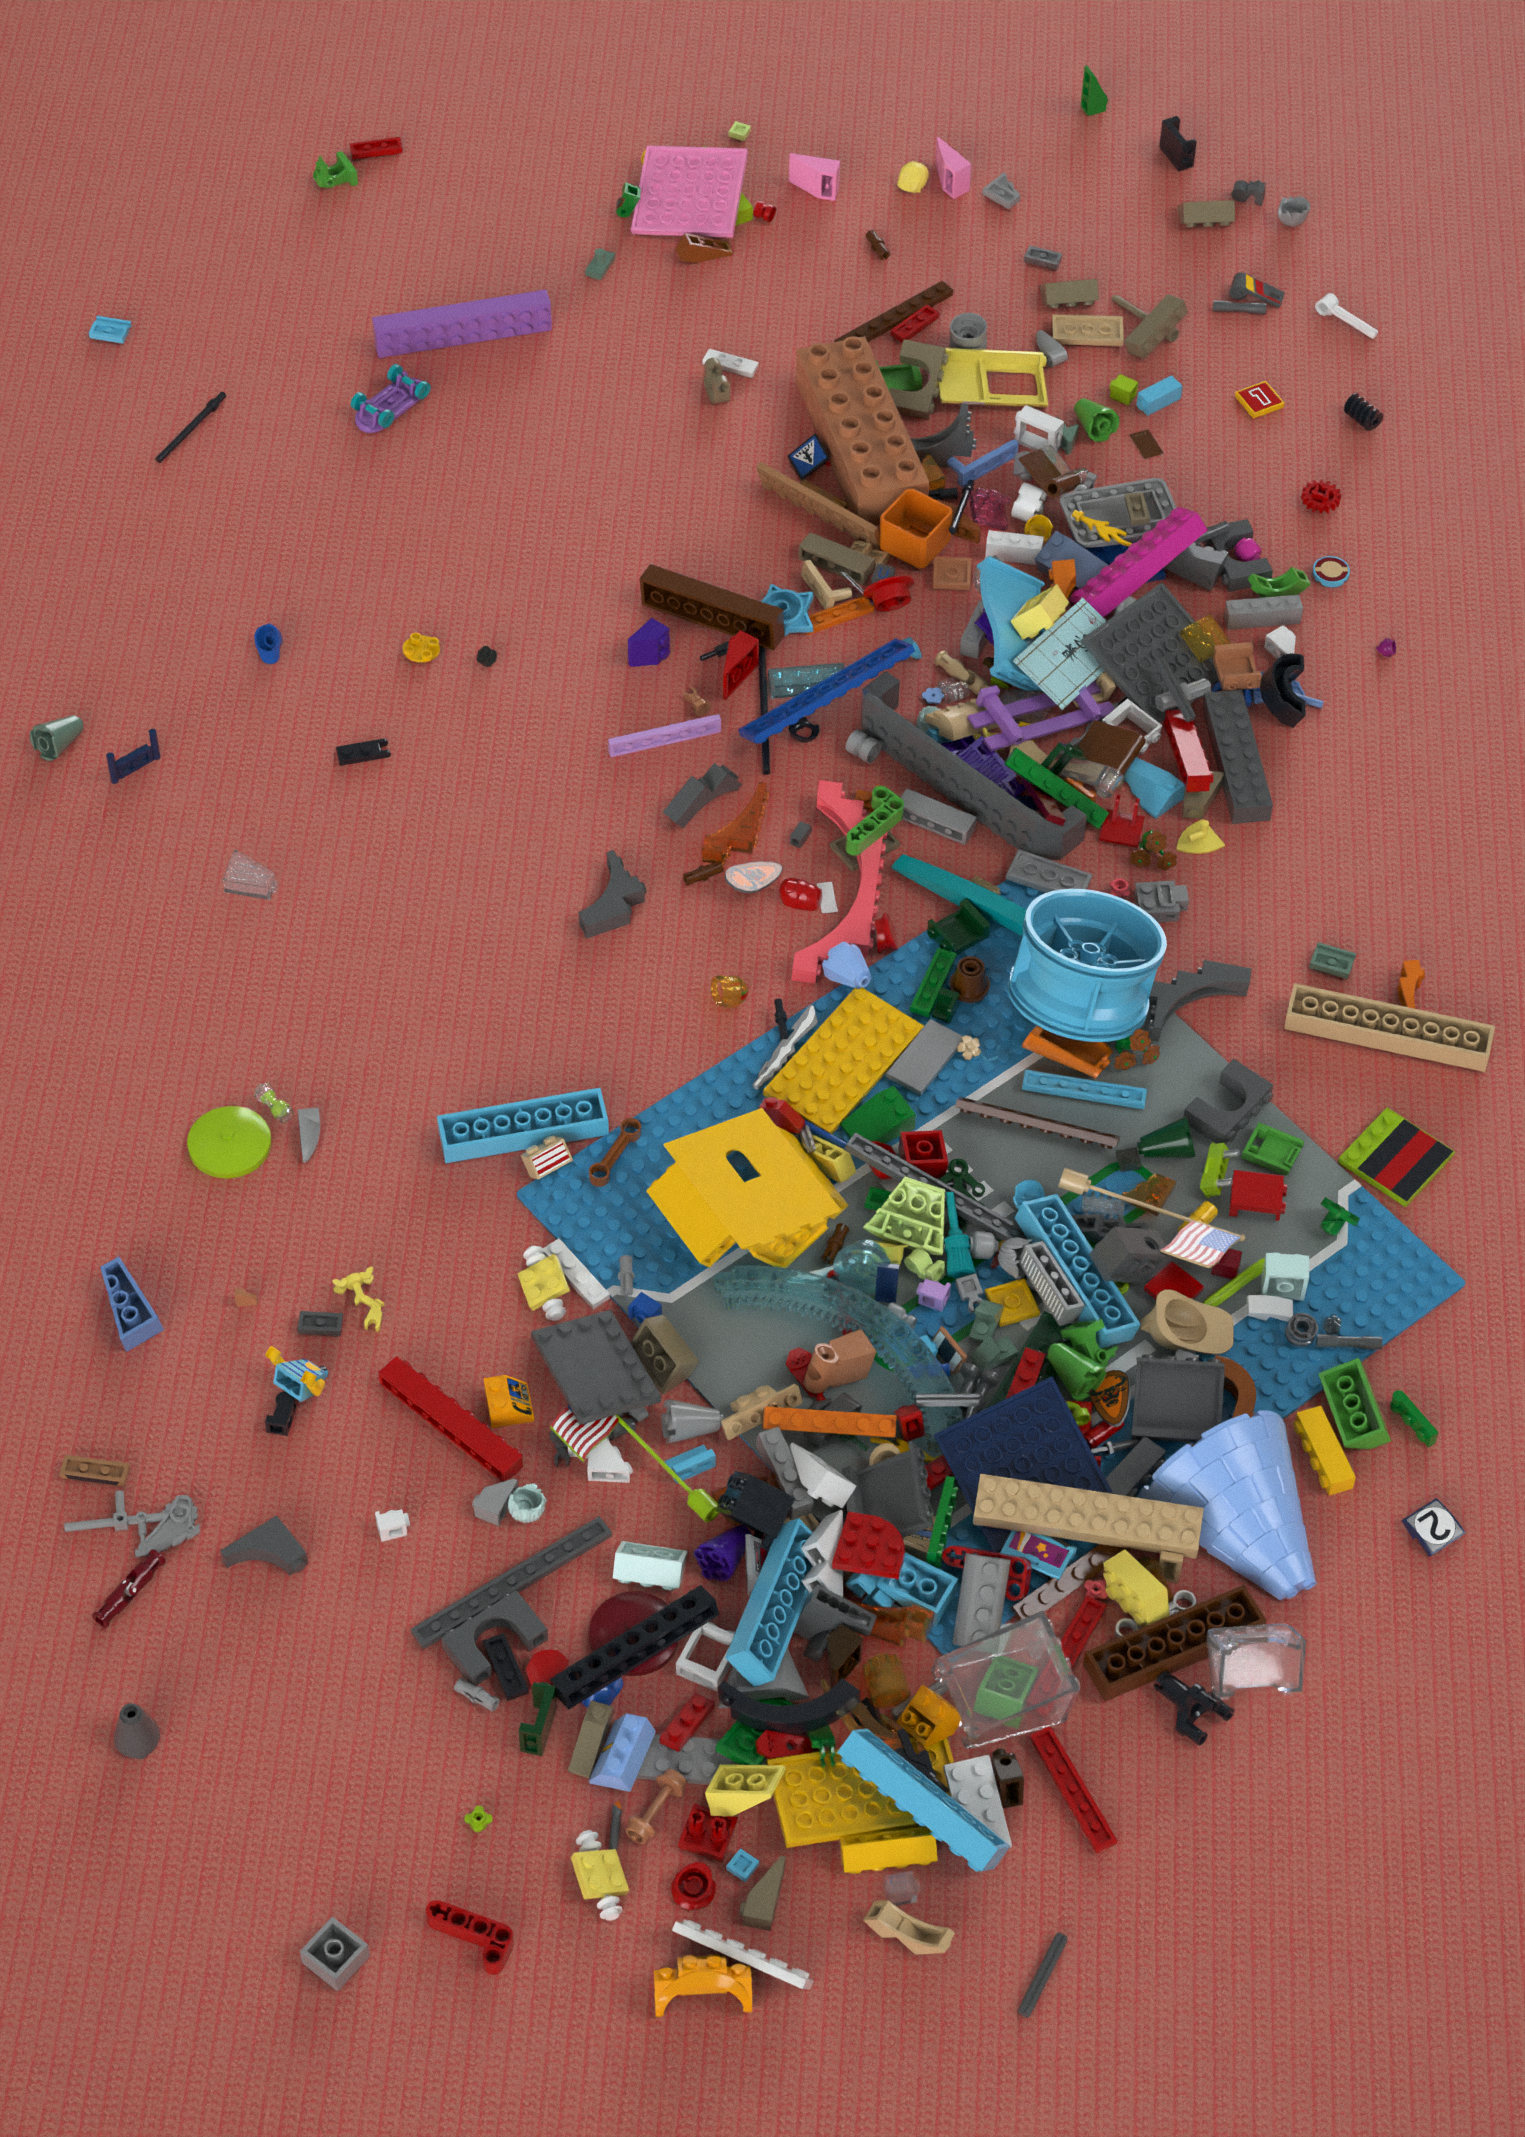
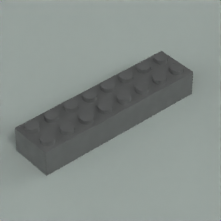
M1242 690L1204 693L1202 710L1218 771L1224 772L1222 787L1232 824L1270 821L1273 803Z

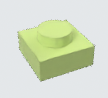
M735 121L729 130V137L745 141L751 132V126Z

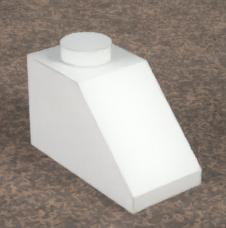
M1283 625L1266 635L1264 648L1278 659L1284 654L1294 653L1296 636Z

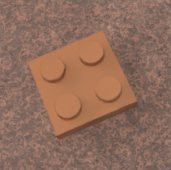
M934 556L933 589L970 590L971 558Z

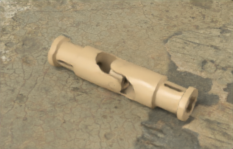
M945 650L939 652L936 656L935 665L944 668L951 677L959 679L961 684L977 696L981 689L990 687L986 680L972 670H967L963 663L951 658Z

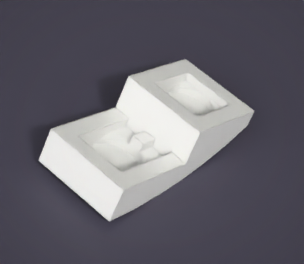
M1248 1295L1247 1316L1265 1321L1269 1317L1289 1322V1319L1293 1316V1300L1276 1296Z

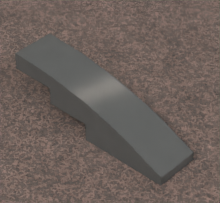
M1101 1214L1071 1215L1086 1240L1092 1242H1100L1113 1227L1148 1229L1146 1223H1125L1123 1218L1103 1219Z

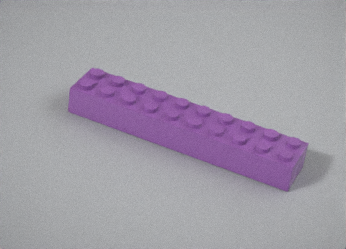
M547 290L372 317L376 352L378 358L552 330L551 303Z

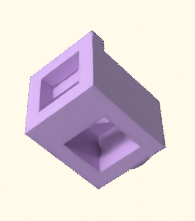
M925 1279L924 1283L920 1282L916 1292L919 1295L918 1304L942 1312L950 1297L951 1284L946 1283L945 1286L938 1281Z

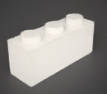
M989 530L985 558L996 555L1001 561L1036 565L1034 559L1043 548L1044 537Z

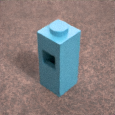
M1171 375L1138 392L1136 406L1149 416L1181 399L1183 385Z

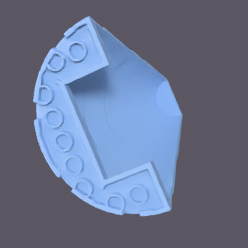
M1257 1411L1251 1418L1246 1413L1229 1419L1202 1433V1438L1193 1447L1186 1444L1162 1464L1152 1475L1154 1481L1150 1487L1144 1486L1138 1495V1498L1204 1508L1199 1545L1207 1549V1553L1224 1562L1231 1569L1257 1584L1279 1600L1284 1598L1290 1599L1303 1589L1309 1590L1317 1583L1311 1554L1308 1549L1306 1528L1303 1523L1286 1425L1281 1416L1275 1412Z

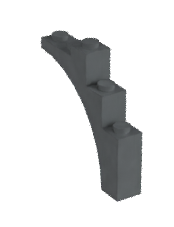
M1204 960L1202 968L1198 967L1197 974L1178 970L1177 976L1172 978L1171 984L1154 981L1149 996L1150 1016L1154 1017L1153 1020L1149 1021L1148 1032H1151V1041L1158 1042L1161 1030L1167 1020L1177 1010L1190 1002L1215 995L1247 996L1252 968Z

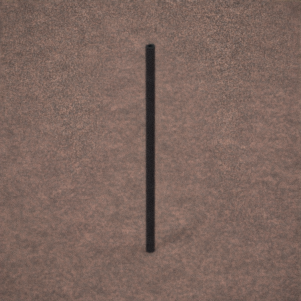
M759 646L760 716L768 712L766 649ZM769 737L762 743V768L764 775L770 774Z

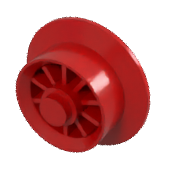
M910 576L885 578L869 585L863 591V595L865 598L873 599L876 611H893L911 602L909 589L914 585V579Z

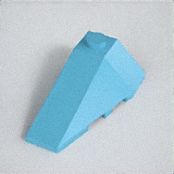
M1137 757L1125 774L1124 781L1130 786L1132 794L1140 798L1139 805L1141 808L1157 819L1183 800L1184 784L1173 774Z

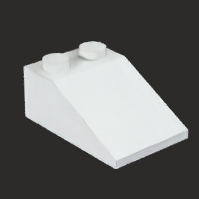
M791 1443L790 1449L801 1484L808 1488L807 1493L817 1500L819 1497H822L821 1501L830 1507H833L835 1504L843 1508L856 1485L822 1458Z

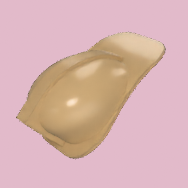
M1174 1290L1161 1291L1156 1297V1305L1152 1308L1151 1312L1140 1320V1329L1149 1332L1156 1343L1169 1350H1191L1218 1355L1227 1352L1233 1346V1318L1228 1312L1221 1308L1190 1299Z

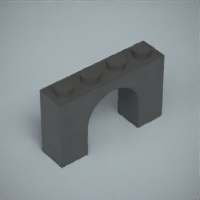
M1248 519L1228 523L1230 525L1228 532L1203 541L1204 546L1213 547L1215 551H1228L1234 549L1235 545L1243 538L1253 539L1254 531ZM1227 556L1221 572L1222 584L1226 585L1228 592L1251 588L1248 578L1252 573L1271 579L1273 570L1267 558L1241 562Z
M1235 1059L1221 1071L1219 1084L1238 1095L1244 1103L1242 1107L1234 1111H1221L1196 1097L1184 1109L1183 1118L1187 1117L1189 1126L1216 1144L1225 1143L1226 1145L1227 1142L1231 1143L1235 1139L1237 1132L1240 1129L1243 1130L1248 1125L1249 1119L1252 1116L1256 1117L1264 1104H1268L1273 1098L1272 1090L1274 1084Z
M517 1590L511 1594H505L497 1603L492 1606H486L481 1613L475 1617L467 1618L462 1625L447 1631L441 1638L442 1649L467 1681L475 1686L492 1676L491 1664L476 1646L477 1639L486 1630L495 1627L511 1630L529 1652L548 1640L546 1626Z

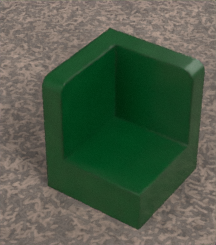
M940 987L932 1017L951 1023L959 1005L960 993Z

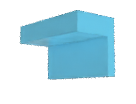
M703 1444L668 1459L665 1463L684 1481L716 1467V1455L712 1449L707 1450Z

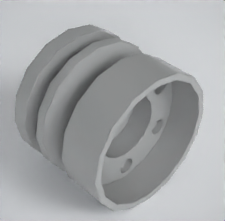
M962 313L951 321L950 348L987 349V324L983 317L975 313Z

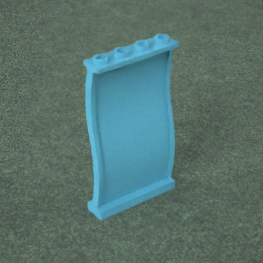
M988 556L977 565V569L980 570L982 601L994 638V665L990 668V674L1033 695L1044 694L1045 692L1013 660L1045 632V629L1039 630L1040 633L1031 639L1027 637L1022 640L1011 620L1028 600L1041 593V588L1045 584L1043 581Z

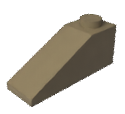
M591 1700L583 1719L568 1772L590 1779L614 1720L612 1706Z
M786 1856L779 1857L748 1893L747 1901L742 1902L739 1916H743L744 1926L771 1931L784 1875Z

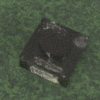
M1137 1147L1116 1150L1120 1172L1141 1169L1142 1164Z

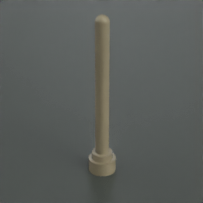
M1118 295L1112 296L1114 302L1142 320L1147 317L1148 314ZM1174 327L1165 338L1170 342H1174L1178 338L1180 331Z

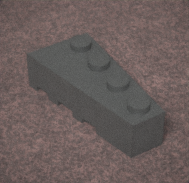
M1192 543L1163 569L1211 591L1220 578L1229 551L1222 550V552L1215 551L1213 547L1207 546L1203 548L1196 546V543Z

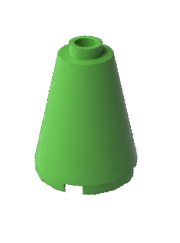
M1086 398L1076 402L1074 412L1092 440L1095 442L1106 441L1112 432L1115 433L1117 431L1119 416L1113 409Z
M1054 1343L1047 1351V1359L1076 1401H1082L1090 1395L1087 1392L1092 1388L1096 1390L1106 1376L1107 1372L1104 1371L1106 1369L1102 1365L1063 1343Z

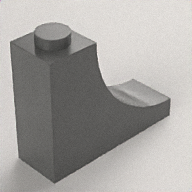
M277 1515L220 1551L222 1562L227 1568L243 1561L260 1560L279 1566L290 1576L295 1572H300L308 1564L307 1553Z
M817 1584L807 1597L793 1632L810 1640L819 1632L837 1629L840 1624H843L850 1630L868 1637L877 1615Z

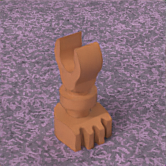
M691 687L692 694H688L684 690V699L692 703L694 706L693 711L698 717L710 711L711 704L706 699L698 696L697 690L694 687Z

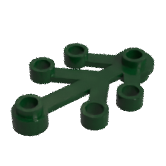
M953 1159L948 1164V1172L939 1181L947 1184L954 1179L953 1189L978 1202L962 1186V1179L972 1188V1194L975 1197H982L984 1195L985 1186L978 1183L968 1173V1164L963 1159ZM959 1167L961 1172L955 1171L954 1168ZM975 1188H980L982 1192H976ZM957 1215L958 1225L961 1227L962 1234H964L967 1229V1222Z

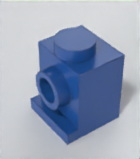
M640 1292L628 1306L629 1318L632 1320L635 1317L641 1324L645 1318L662 1315V1304L643 1292Z

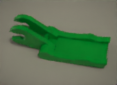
M829 1725L807 1732V1736H809L811 1741V1747L818 1748L821 1767L826 1766L824 1762V1757H826L824 1748L828 1747L830 1764L834 1767L836 1765L834 1761L835 1738Z

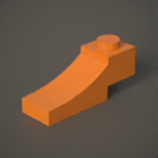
M1419 960L1403 961L1400 972L1401 977H1399L1397 986L1401 1006L1416 1009L1414 992L1416 988L1421 987V982L1425 979V970L1423 967L1421 968Z

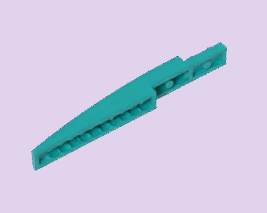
M904 854L891 866V869L959 907L960 902L967 899L988 922L994 920L1021 936L1023 935V923L1027 909L953 873Z

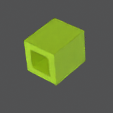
M1119 374L1109 385L1110 398L1129 406L1137 396L1139 382Z

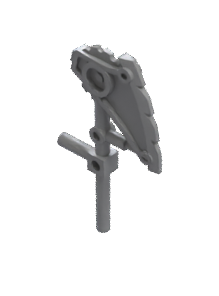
M121 1490L115 1492L116 1513H113V1518L64 1523L65 1532L114 1527L115 1531L128 1530V1525L138 1524L141 1543L138 1545L139 1549L135 1550L136 1558L148 1556L151 1549L157 1552L165 1551L170 1546L180 1545L186 1538L189 1540L200 1533V1525L194 1526V1521L198 1519V1514H196L198 1510L189 1496H176L175 1500L172 1503H168L165 1506L166 1509L161 1513L146 1514L145 1512H138L134 1516H127L124 1492ZM160 1522L152 1533L145 1538L147 1523Z

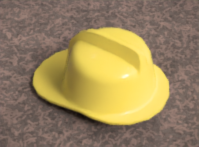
M861 1240L862 1244L872 1247L876 1262L899 1264V1266L903 1258L904 1247L909 1246L881 1240Z

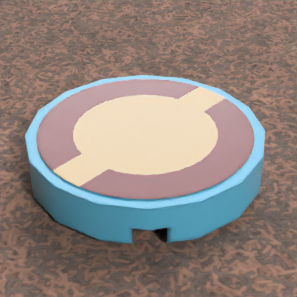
M1326 556L1314 563L1312 574L1314 579L1321 582L1323 586L1339 587L1349 579L1350 568L1344 560L1338 557Z

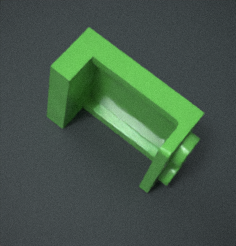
M901 364L879 367L888 390L894 388L914 392L922 389V376L918 366Z

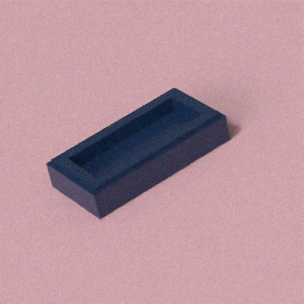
M878 1262L875 1290L876 1302L896 1303L899 1264Z

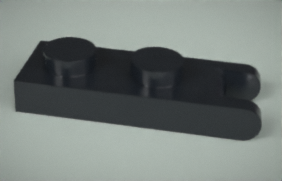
M383 738L337 746L336 752L340 766L390 757V750H382L381 748L388 745V740Z

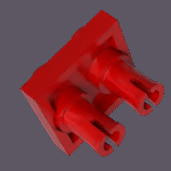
M694 1803L679 1839L678 1848L722 1862L738 1823V1817L711 1816L709 1808Z

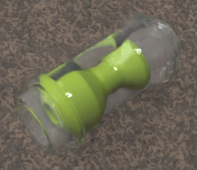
M262 1083L256 1087L254 1098L266 1104L277 1121L285 1123L292 1118L294 1114L292 1106L275 1095V1091L270 1083Z

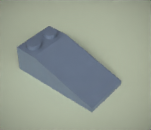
M1058 531L1054 532L1034 559L1038 570L1049 575L1048 569H1052V561L1074 559L1076 570V586L1074 590L1084 587L1089 579L1096 577L1100 573L1102 568L1109 566Z

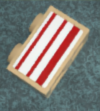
M554 1135L549 1136L543 1140L544 1143L538 1146L533 1145L526 1149V1153L520 1155L531 1178L539 1180L573 1161L563 1138Z

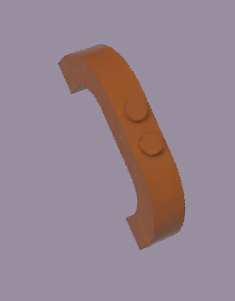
M1215 1354L1214 1359L1225 1363L1224 1389L1228 1390L1236 1401L1232 1418L1246 1413L1251 1418L1256 1414L1253 1412L1256 1402V1388L1252 1377L1237 1362Z

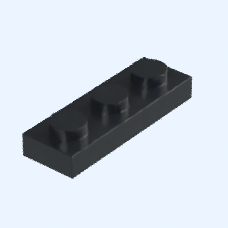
M502 1633L483 1640V1646L507 1701L529 1694L528 1687L505 1634Z

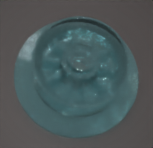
M858 1240L838 1252L834 1260V1273L840 1283L847 1289L860 1294H873L876 1290L878 1262L891 1264V1261L886 1251L878 1243L871 1240Z

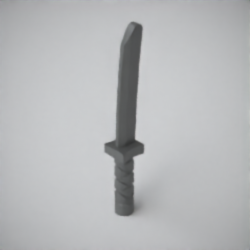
M1135 1438L1116 1443L1108 1441L1102 1444L1103 1447L1090 1450L1093 1454L1105 1452V1456H1109L1118 1450L1134 1448L1139 1443V1440Z

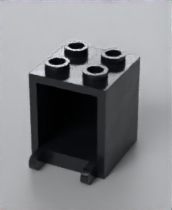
M735 1471L727 1481L728 1487L725 1493L718 1499L716 1512L753 1530L752 1536L762 1539L764 1535L762 1544L765 1547H769L774 1538H777L795 1498L751 1474Z

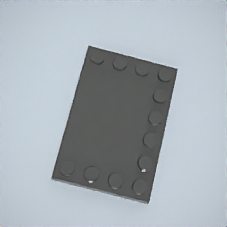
M612 1310L531 1331L533 1342L579 1425L661 1402L659 1391Z

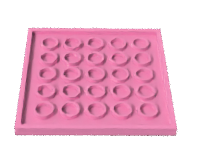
M647 146L639 184L641 188L640 200L635 206L631 233L683 236L684 233L704 237H733L748 150L743 148Z

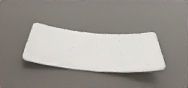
M832 882L817 883V887L822 889V901L820 904L822 913L838 912Z

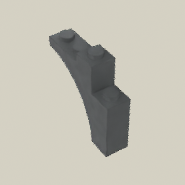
M961 403L956 419L943 431L928 437L910 438L922 466L949 468L947 461L950 457H971L972 450H976L977 439H973L974 431H970V425H967L971 421V412L968 411V404Z
M614 850L606 852L607 867L611 877L605 892L594 904L578 912L579 926L586 939L631 924V906L645 902L644 894L646 893V887L644 883L640 882L637 876L631 877L628 870H624L623 861L620 856L617 857Z

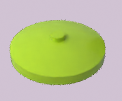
M239 1106L216 1108L202 1115L191 1127L187 1139L188 1152L194 1165L210 1176L217 1178L241 1177L256 1170L268 1157L271 1149L270 1129L266 1121L250 1109Z

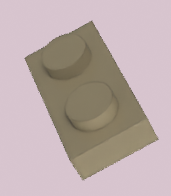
M1143 492L1125 494L1124 500L1130 524H1149L1150 517Z

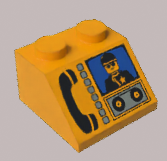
M507 1375L483 1378L491 1429L535 1422L527 1382Z

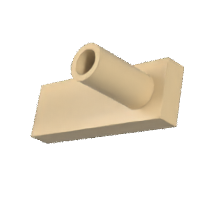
M804 561L801 576L824 609L834 607L836 601L852 598L850 587L832 591L812 561Z

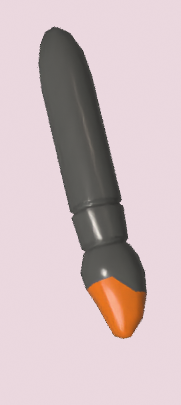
M616 1801L611 1810L612 1821L609 1850L616 1849L617 1851L620 1816L622 1815L620 1801Z

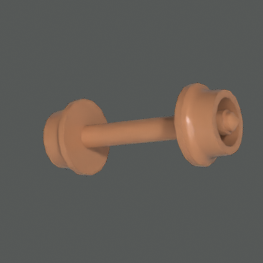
M667 1769L663 1775H658L656 1781L662 1790L641 1819L636 1816L628 1818L629 1824L625 1832L633 1841L645 1844L649 1838H653L655 1830L650 1825V1822L670 1794L676 1797H681L684 1794L683 1788L686 1785V1779L679 1772Z

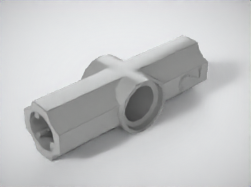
M1205 678L1190 684L1186 682L1179 684L1189 704L1193 703L1196 699L1204 697V693L1212 692L1211 684ZM1170 691L1155 697V705L1161 712L1178 707Z

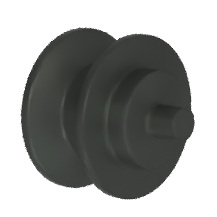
M484 646L478 650L477 661L489 667L496 662L497 652L494 649Z

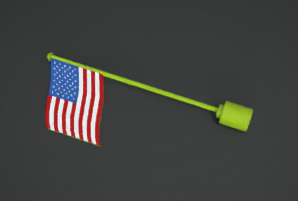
M567 1406L552 1421L551 1430L583 1462L591 1450L606 1439L619 1422L689 1493L688 1506L705 1523L711 1522L719 1515L716 1512L718 1508L717 1502L704 1489L692 1491L618 1415L579 1425L571 1408Z

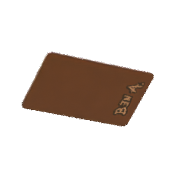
M1148 429L1130 434L1131 439L1144 459L1163 454L1162 449Z

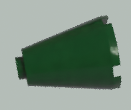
M1187 1117L1180 1118L1140 1137V1142H1137L1139 1155L1143 1154L1144 1158L1195 1157Z

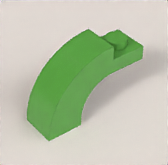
M1291 567L1286 573L1276 578L1268 579L1253 573L1248 578L1251 589L1259 594L1260 598L1298 595L1311 585L1304 571Z

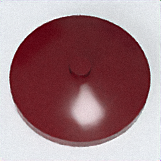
M636 1591L621 1593L609 1598L598 1607L590 1622L589 1642L592 1652L668 1606V1604L657 1596ZM679 1641L631 1670L625 1676H642L659 1670L674 1656Z

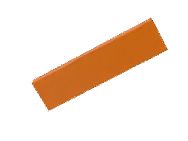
M861 596L811 614L809 619L814 631L805 633L808 636L874 612V606L867 598Z

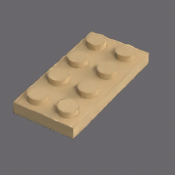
M1052 314V338L1061 345L1123 346V317Z

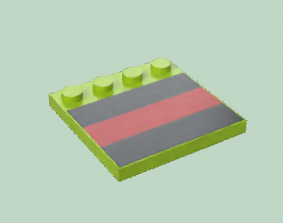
M1387 1107L1339 1157L1338 1163L1404 1207H1407L1451 1160L1455 1151Z

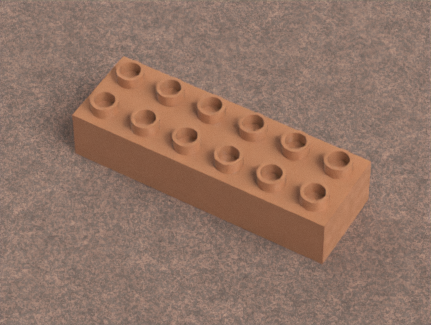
M848 337L843 341L828 344L816 343L807 348L796 349V383L821 443L831 458L829 459L831 467L850 512L873 525L879 524L880 516L906 489L913 488L928 496L929 480L866 337Z

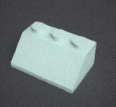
M622 1541L615 1553L612 1578L626 1584L632 1581L639 1582L641 1586L645 1587L658 1585L662 1586L665 1590L679 1589L683 1579L688 1551Z

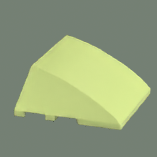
M904 1177L889 1195L887 1201L876 1211L873 1218L865 1224L863 1229L883 1241L898 1245H909L904 1248L912 1251L920 1248L929 1255H943L945 1190Z

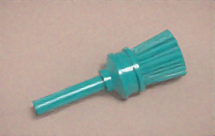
M946 1192L950 1223L949 1236L943 1239V1244H945L944 1251L947 1253V1277L961 1278L976 1272L969 1251L971 1249L969 1244L970 1238L968 1235L962 1234V1230L959 1229L954 1192Z

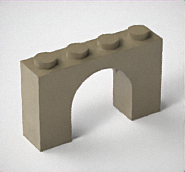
M904 339L899 354L900 363L923 368L930 375V379L927 385L918 391L909 392L890 388L889 392L899 414L929 420L930 414L934 413L935 403L933 402L934 398H938L940 388L938 384L939 381L942 382L944 371L942 369L943 365H947L948 355H946L944 347Z

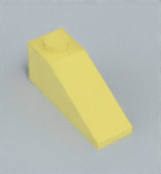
M812 1135L816 1150L814 1152L811 1151L809 1155L829 1178L842 1183L857 1172L850 1153Z

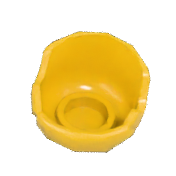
M1034 515L1026 522L1024 534L1044 537L1043 543H1045L1051 537L1053 525L1048 517Z

